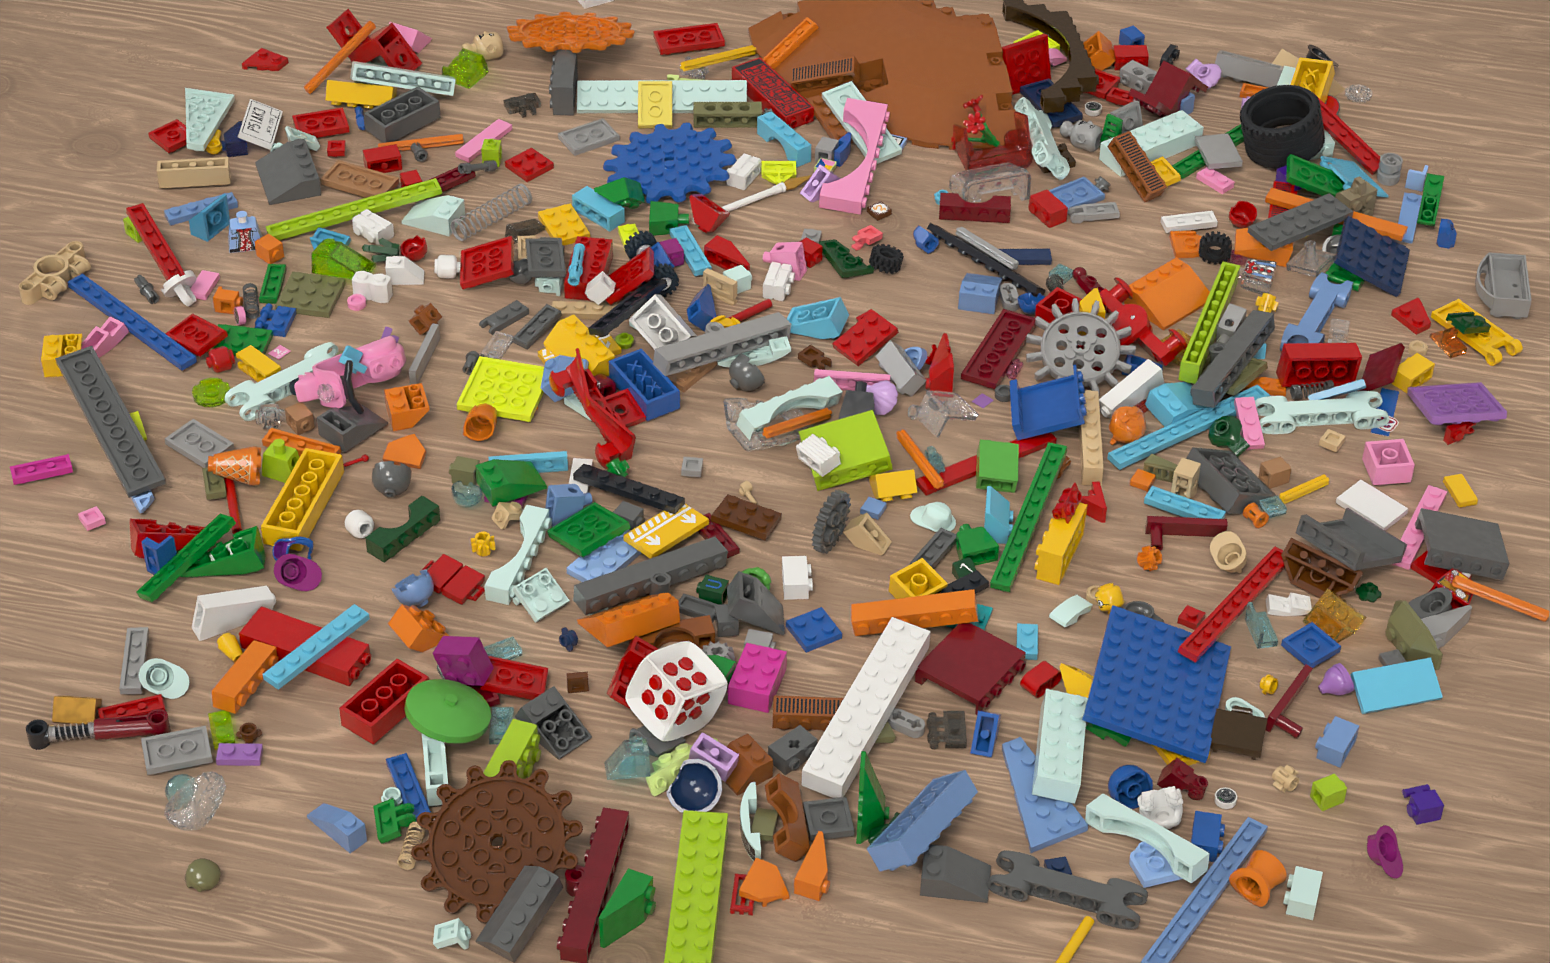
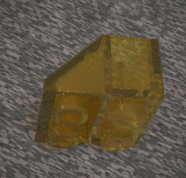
M1327 589L1304 618L1303 622L1306 625L1313 622L1339 643L1353 635L1367 617L1340 595Z

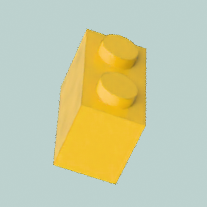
M1416 353L1399 365L1395 380L1391 384L1407 393L1408 387L1421 386L1432 378L1435 363Z

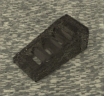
M536 219L507 224L505 237L512 236L514 244L518 243V236H534L544 231L545 226Z

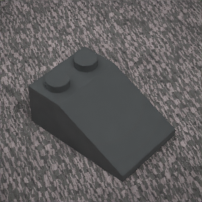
M928 845L929 849L924 852L920 896L988 903L989 888L987 883L990 878L991 865L949 846Z

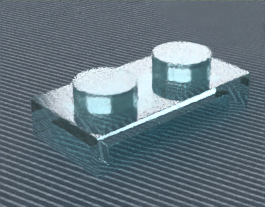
M492 707L489 744L500 743L512 719H514V707Z

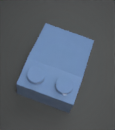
M966 273L959 291L958 309L995 314L1003 278Z

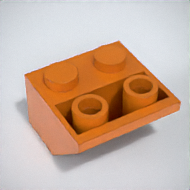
M422 383L384 390L386 409L393 431L413 428L430 410Z
M401 604L388 623L408 648L420 652H425L437 646L443 636H449L445 631L446 628L434 619L435 615L429 610L422 611L414 605L406 606Z

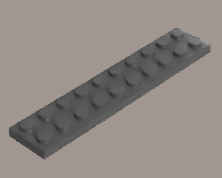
M89 346L55 358L56 364L128 498L165 485L166 480L94 348Z

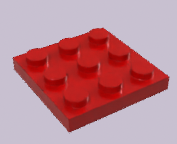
M1041 34L1002 47V58L1007 68L1012 95L1020 93V86L1045 79L1051 80L1048 35Z
M512 236L461 250L460 286L462 290L514 275V239Z
M650 247L608 275L616 283L614 292L606 298L610 305L621 301L625 294L629 291H635L639 284L647 282L653 277L654 251Z

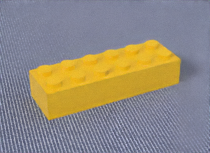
M308 448L304 449L261 525L263 544L274 546L276 541L282 538H309L344 474L342 455ZM292 544L290 549L302 551L304 545Z

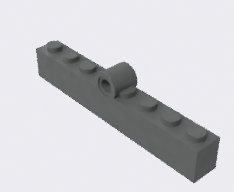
M1252 310L1234 335L1230 337L1227 344L1214 343L1209 347L1210 365H1208L1205 372L1200 375L1198 381L1191 387L1190 395L1193 398L1194 405L1215 408L1275 330L1274 313Z
M712 537L574 585L573 601L585 615L648 593L649 595L670 594V585L726 566L728 550L716 537Z

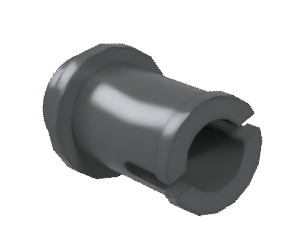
M417 142V145L413 143L410 149L414 153V158L420 162L425 161L428 156L427 151L421 147L420 143Z
M470 351L466 354V362L462 371L465 373L468 368L467 375H471L480 356L478 352Z

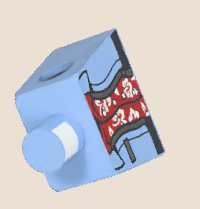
M239 211L236 213L237 218L229 220V253L256 250L254 241L262 237L256 218L254 216L248 217L245 211Z

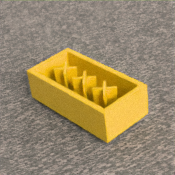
M1300 57L1290 85L1310 90L1325 103L1335 75L1333 61Z
M1079 503L1069 524L1066 523L1065 518H1051L1049 531L1044 532L1043 543L1038 544L1036 555L1038 556L1034 570H1037L1036 579L1060 585L1084 535L1087 504Z

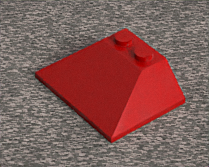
M635 635L618 663L607 690V695L630 709L625 699L630 681L642 660L650 653L658 650V648Z

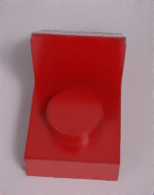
M1100 481L1092 482L1091 490H1088V496H1082L1080 503L1087 504V516L1105 523L1107 506Z

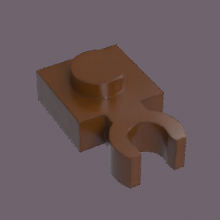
M812 345L798 353V359L810 367L816 365L819 370H825V365L828 367L832 366V360L824 357V352Z

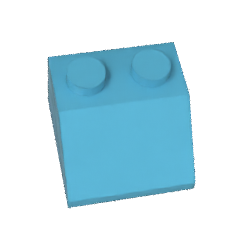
M987 486L984 528L998 544H1006L1008 536H1010L1013 529V524H1009V522L1013 523V511L1010 510V502L993 487Z

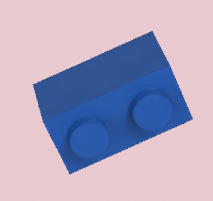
M1195 811L1191 843L1208 852L1209 861L1215 862L1217 854H1221L1223 849V841L1219 840V837H1224L1225 824H1221L1222 814Z

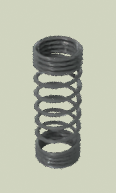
M247 283L242 288L245 314L247 318L255 319L260 314L257 286L253 283ZM249 287L255 288V290H254V289H249V290L245 291V290H246L247 288H249ZM257 310V312L254 313V314H251V313H248V312H247V311L254 312V311Z
M1332 380L1318 383V392H1320V389L1322 391L1321 383L1324 384L1323 391L1334 388ZM1318 382L1315 384L1310 383V385L1308 383L1305 385L1301 384L1300 386L1292 385L1290 388L1292 399L1298 400L1303 398L1302 385L1304 386L1305 398L1308 397L1306 385H1309V395L1310 390L1311 394H1313L1311 384L1314 385V393L1315 389L1317 393L1315 385Z

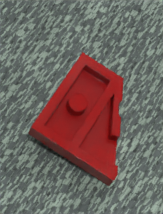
M1417 297L1392 309L1391 316L1416 335L1430 329L1431 321L1420 298Z

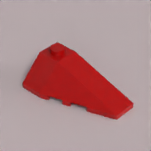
M947 333L942 335L929 368V376L925 378L927 380L925 382V389H929V397L952 396L954 363L953 355L950 353L951 347L949 346Z
M130 518L131 549L135 556L144 558L142 541L148 537L159 544L168 536L174 537L176 551L181 550L205 527L187 525L186 528H182L174 522H169L168 525L157 524V520Z

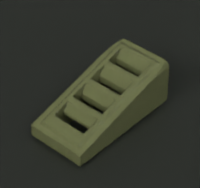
M1151 453L1144 462L1143 470L1155 474L1158 480L1172 483L1174 471L1178 465Z

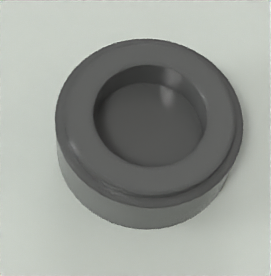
M997 386L995 388V398L1000 402L1011 401L1010 386Z

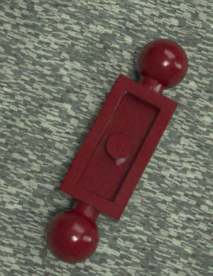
M1077 267L1073 270V278L1086 294H1089L1095 288H1098L1099 293L1104 290L1096 278L1090 275L1087 276V272L1083 267Z

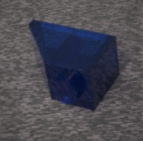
M242 121L237 122L223 134L224 141H221L222 151H226L227 157L248 155L246 141L238 138Z

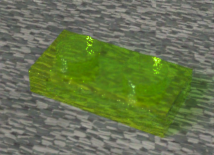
M223 710L208 713L214 750L218 749L219 743H235L230 712Z

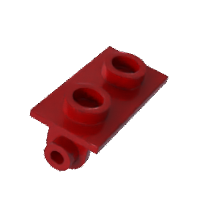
M1076 483L1071 488L1063 490L1058 500L1059 503L1052 510L1055 519L1065 518L1067 524H1069L1082 500V494L1078 490Z

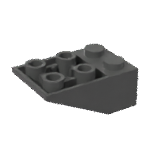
M361 405L364 409L363 414H358L353 406L331 408L317 417L319 435L333 445L340 446L343 452L348 451L388 425V422L363 405Z
M738 571L727 587L728 615L751 623L754 626L784 635L783 605L758 578Z
M555 686L522 706L515 715L517 720L537 725L538 734L540 735L539 744L558 760L592 738Z

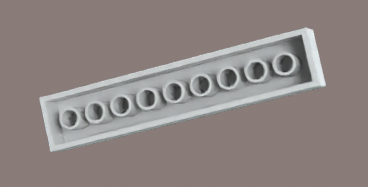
M894 617L890 619L802 769V786L832 798L845 796L860 769L861 751H866L867 755L869 754L929 649L931 631Z

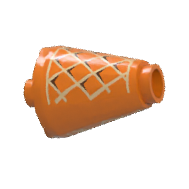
M252 446L208 456V472L251 486L260 484L261 447Z

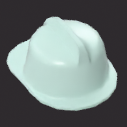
M933 502L925 506L916 507L910 514L913 523L937 532L940 528L951 532L956 526V520L951 514V509L942 502Z
M149 659L141 666L139 671V681L142 686L150 692L158 695L162 694V697L169 699L179 698L188 690L190 682L185 670L163 659Z

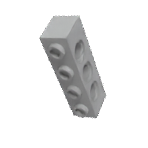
M1131 60L1120 68V83L1146 94L1157 71Z

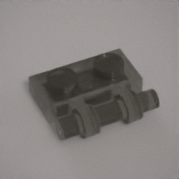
M943 711V717H937L935 712L928 714L926 721L927 728L929 729L927 741L931 749H937L939 742H945V748L967 747L965 711ZM944 728V731H938L937 729Z

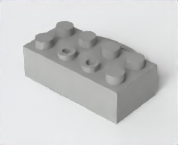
M1489 252L1480 262L1476 274L1475 287L1479 297L1489 307L1490 315L1497 318L1503 316H1510L1514 319L1527 318L1531 305V293L1526 255ZM1481 273L1486 274L1484 286L1480 281Z

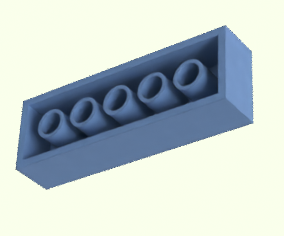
M966 770L933 779L867 848L879 871L888 869L893 871L903 865L909 867L918 861L917 857L929 849L928 845L940 837L941 831L948 828L953 818L958 817L962 813L961 810L973 801L972 798L978 791Z

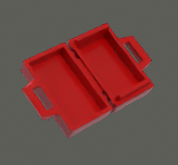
M442 554L436 562L431 560L422 569H427L434 582V592L438 594L442 592V595L460 605H463L467 599L476 601L485 592L483 586H480L485 581L484 574L467 565L463 567V563L446 554Z

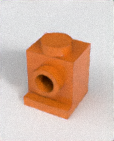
M219 286L213 296L215 312L234 315V307L243 306V297H239V291L225 290Z

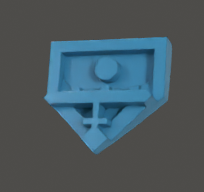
M318 227L313 237H310V241L316 255L324 256L342 253L350 244L351 238L350 236Z

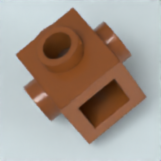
M429 303L426 306L420 305L414 310L415 315L409 320V323L421 335L428 331L433 323L438 324L442 316Z

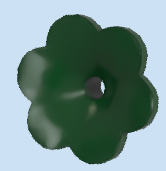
M1372 582L1362 583L1355 591L1361 601H1369L1371 603L1376 602L1382 595L1381 591L1378 590V586Z

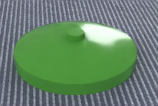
M433 679L423 681L409 691L405 702V714L413 727L427 737L446 743H467L480 738L487 731L491 719V710L487 701L471 687L452 680Z

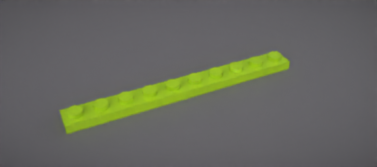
M434 178L265 226L266 232L280 241L315 231L318 227L324 228L350 221L366 209L372 213L382 212L441 195L442 190L437 179Z

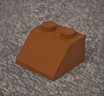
M748 733L728 744L727 748L739 754L737 766L724 782L737 796L744 793L751 782H755L757 786L773 777V759Z

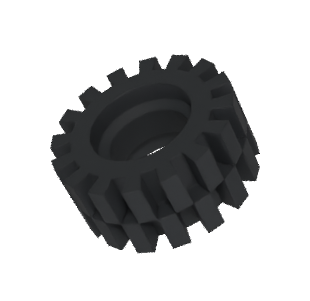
M1212 231L1211 235L1206 233L1205 236L1201 237L1199 256L1200 258L1203 257L1202 260L1204 262L1208 260V264L1214 262L1213 265H1217V262L1222 264L1223 261L1227 262L1230 259L1232 240H1230L1229 236L1226 237L1225 233L1220 235L1218 231L1217 234H1214V231ZM1215 246V247H1219V248H1221V249L1214 250V249H1211L1210 247Z
M877 244L873 246L869 258L870 266L874 267L875 270L879 269V272L885 271L886 274L888 272L891 274L897 273L902 265L903 252L899 249L896 250L894 246L890 247L891 245L885 246V244H881L880 246Z

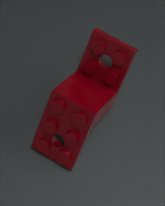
M1163 61L1146 94L1132 88L1128 94L1133 97L1132 101H1139L1140 106L1145 108V110L1163 118L1180 111L1181 101L1188 96L1190 90L1197 93L1199 91L1206 93L1208 86L1192 74Z

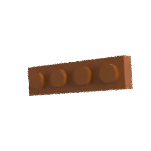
M822 94L806 99L814 107V116L831 139L839 140L847 134V131L822 99Z

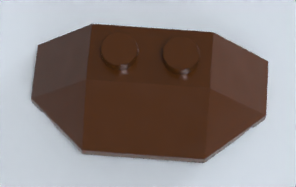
M1290 538L1281 554L1290 583L1326 602L1354 591L1363 575L1362 571H1354L1337 559L1293 538Z

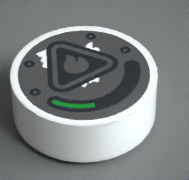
M1092 101L1085 104V113L1087 115L1098 116L1101 114L1102 105L1100 103Z
M1230 788L1218 789L1215 793V804L1222 809L1233 808L1237 801L1236 792Z

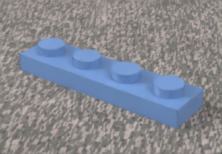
M224 193L227 195L228 209L237 208L238 202L233 193ZM221 195L164 210L165 218L170 226L189 221Z

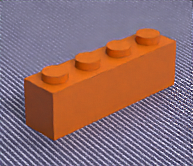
M254 640L212 690L213 707L236 714L246 704L247 699L256 692L260 683L265 681L263 673L278 663L276 647Z

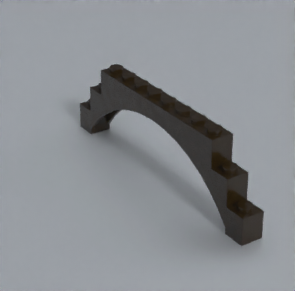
M1003 0L1002 14L1005 21H1013L1048 35L1049 38L1060 44V48L1068 58L1069 67L1066 73L1052 86L1041 90L1040 106L1043 113L1064 112V105L1067 102H1080V95L1083 92H1096L1099 77L1095 74V67L1091 65V58H1088L1087 50L1084 49V43L1080 40V34L1077 33L1076 25H1073V19L1069 16L1068 11L1050 12L1045 4L1027 5L1023 0Z

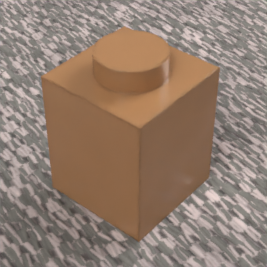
M1280 456L1262 462L1258 477L1271 489L1289 483L1291 467Z

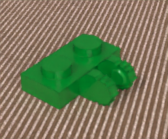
M391 798L373 806L377 837L381 844L402 836L400 826L408 827L410 823L416 822V817L412 814L414 812V804L405 803L397 806L395 799Z

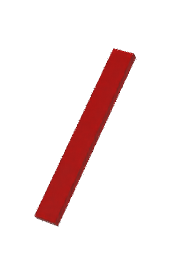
M1050 432L1018 441L1015 439L1010 441V443L1019 444V459L1046 448L1048 442L1056 444L1057 438ZM977 455L938 470V474L944 480L942 488H934L926 476L916 479V485L927 496L976 476Z

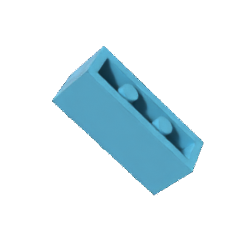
M586 186L572 195V206L575 211L609 232L625 223L624 208L594 192L592 188Z

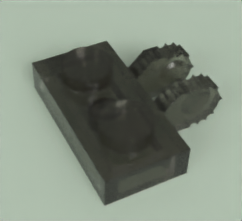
M528 93L503 100L504 107L509 115L519 113L522 118L526 117L527 110L530 111L531 115H536V108L541 107V101L536 93Z

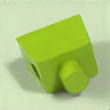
M282 439L274 440L263 453L262 476L286 483L300 458L298 451L295 448L285 446V442Z

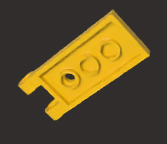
M1460 299L1444 305L1431 313L1432 319L1485 356V360L1490 366L1502 362L1503 357L1498 350L1502 346H1505L1506 352L1511 356L1523 350V346L1518 339H1514L1486 318V322L1491 325L1489 332L1471 334L1461 333L1451 325L1452 321H1446L1448 313L1474 312V316H1482Z

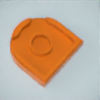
M1170 231L1169 237L1175 258L1200 257L1199 243L1202 236L1196 234L1197 232Z

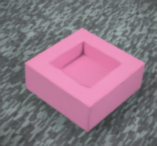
M97 506L78 513L79 520L87 531L106 524L105 517Z

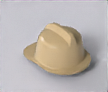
M1225 531L1213 538L1210 544V552L1217 566L1227 572H1238L1241 574V569L1246 565L1247 557L1246 549L1237 534Z

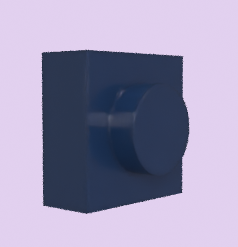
M1066 856L1044 860V868L1072 875Z

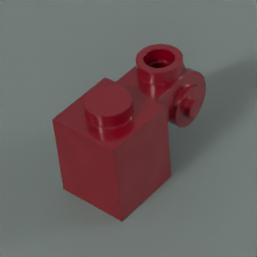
M1176 758L1162 769L1157 785L1161 788L1175 786L1180 791L1186 789L1188 790L1187 795L1189 798L1201 800L1208 786V781L1204 776L1196 775L1193 768L1179 758Z

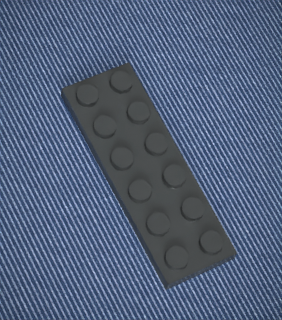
M1329 193L1248 227V233L1270 251H1273L1340 223L1347 216L1352 217L1354 211Z

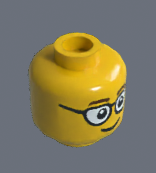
M1113 583L1098 587V591L1095 593L1099 609L1103 612L1108 611V614H1110L1112 605L1121 607L1125 603L1120 587Z

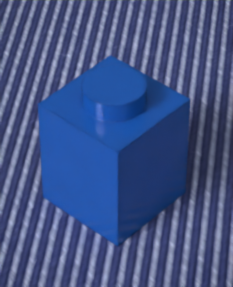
M1134 25L1120 30V45H1144L1145 35Z

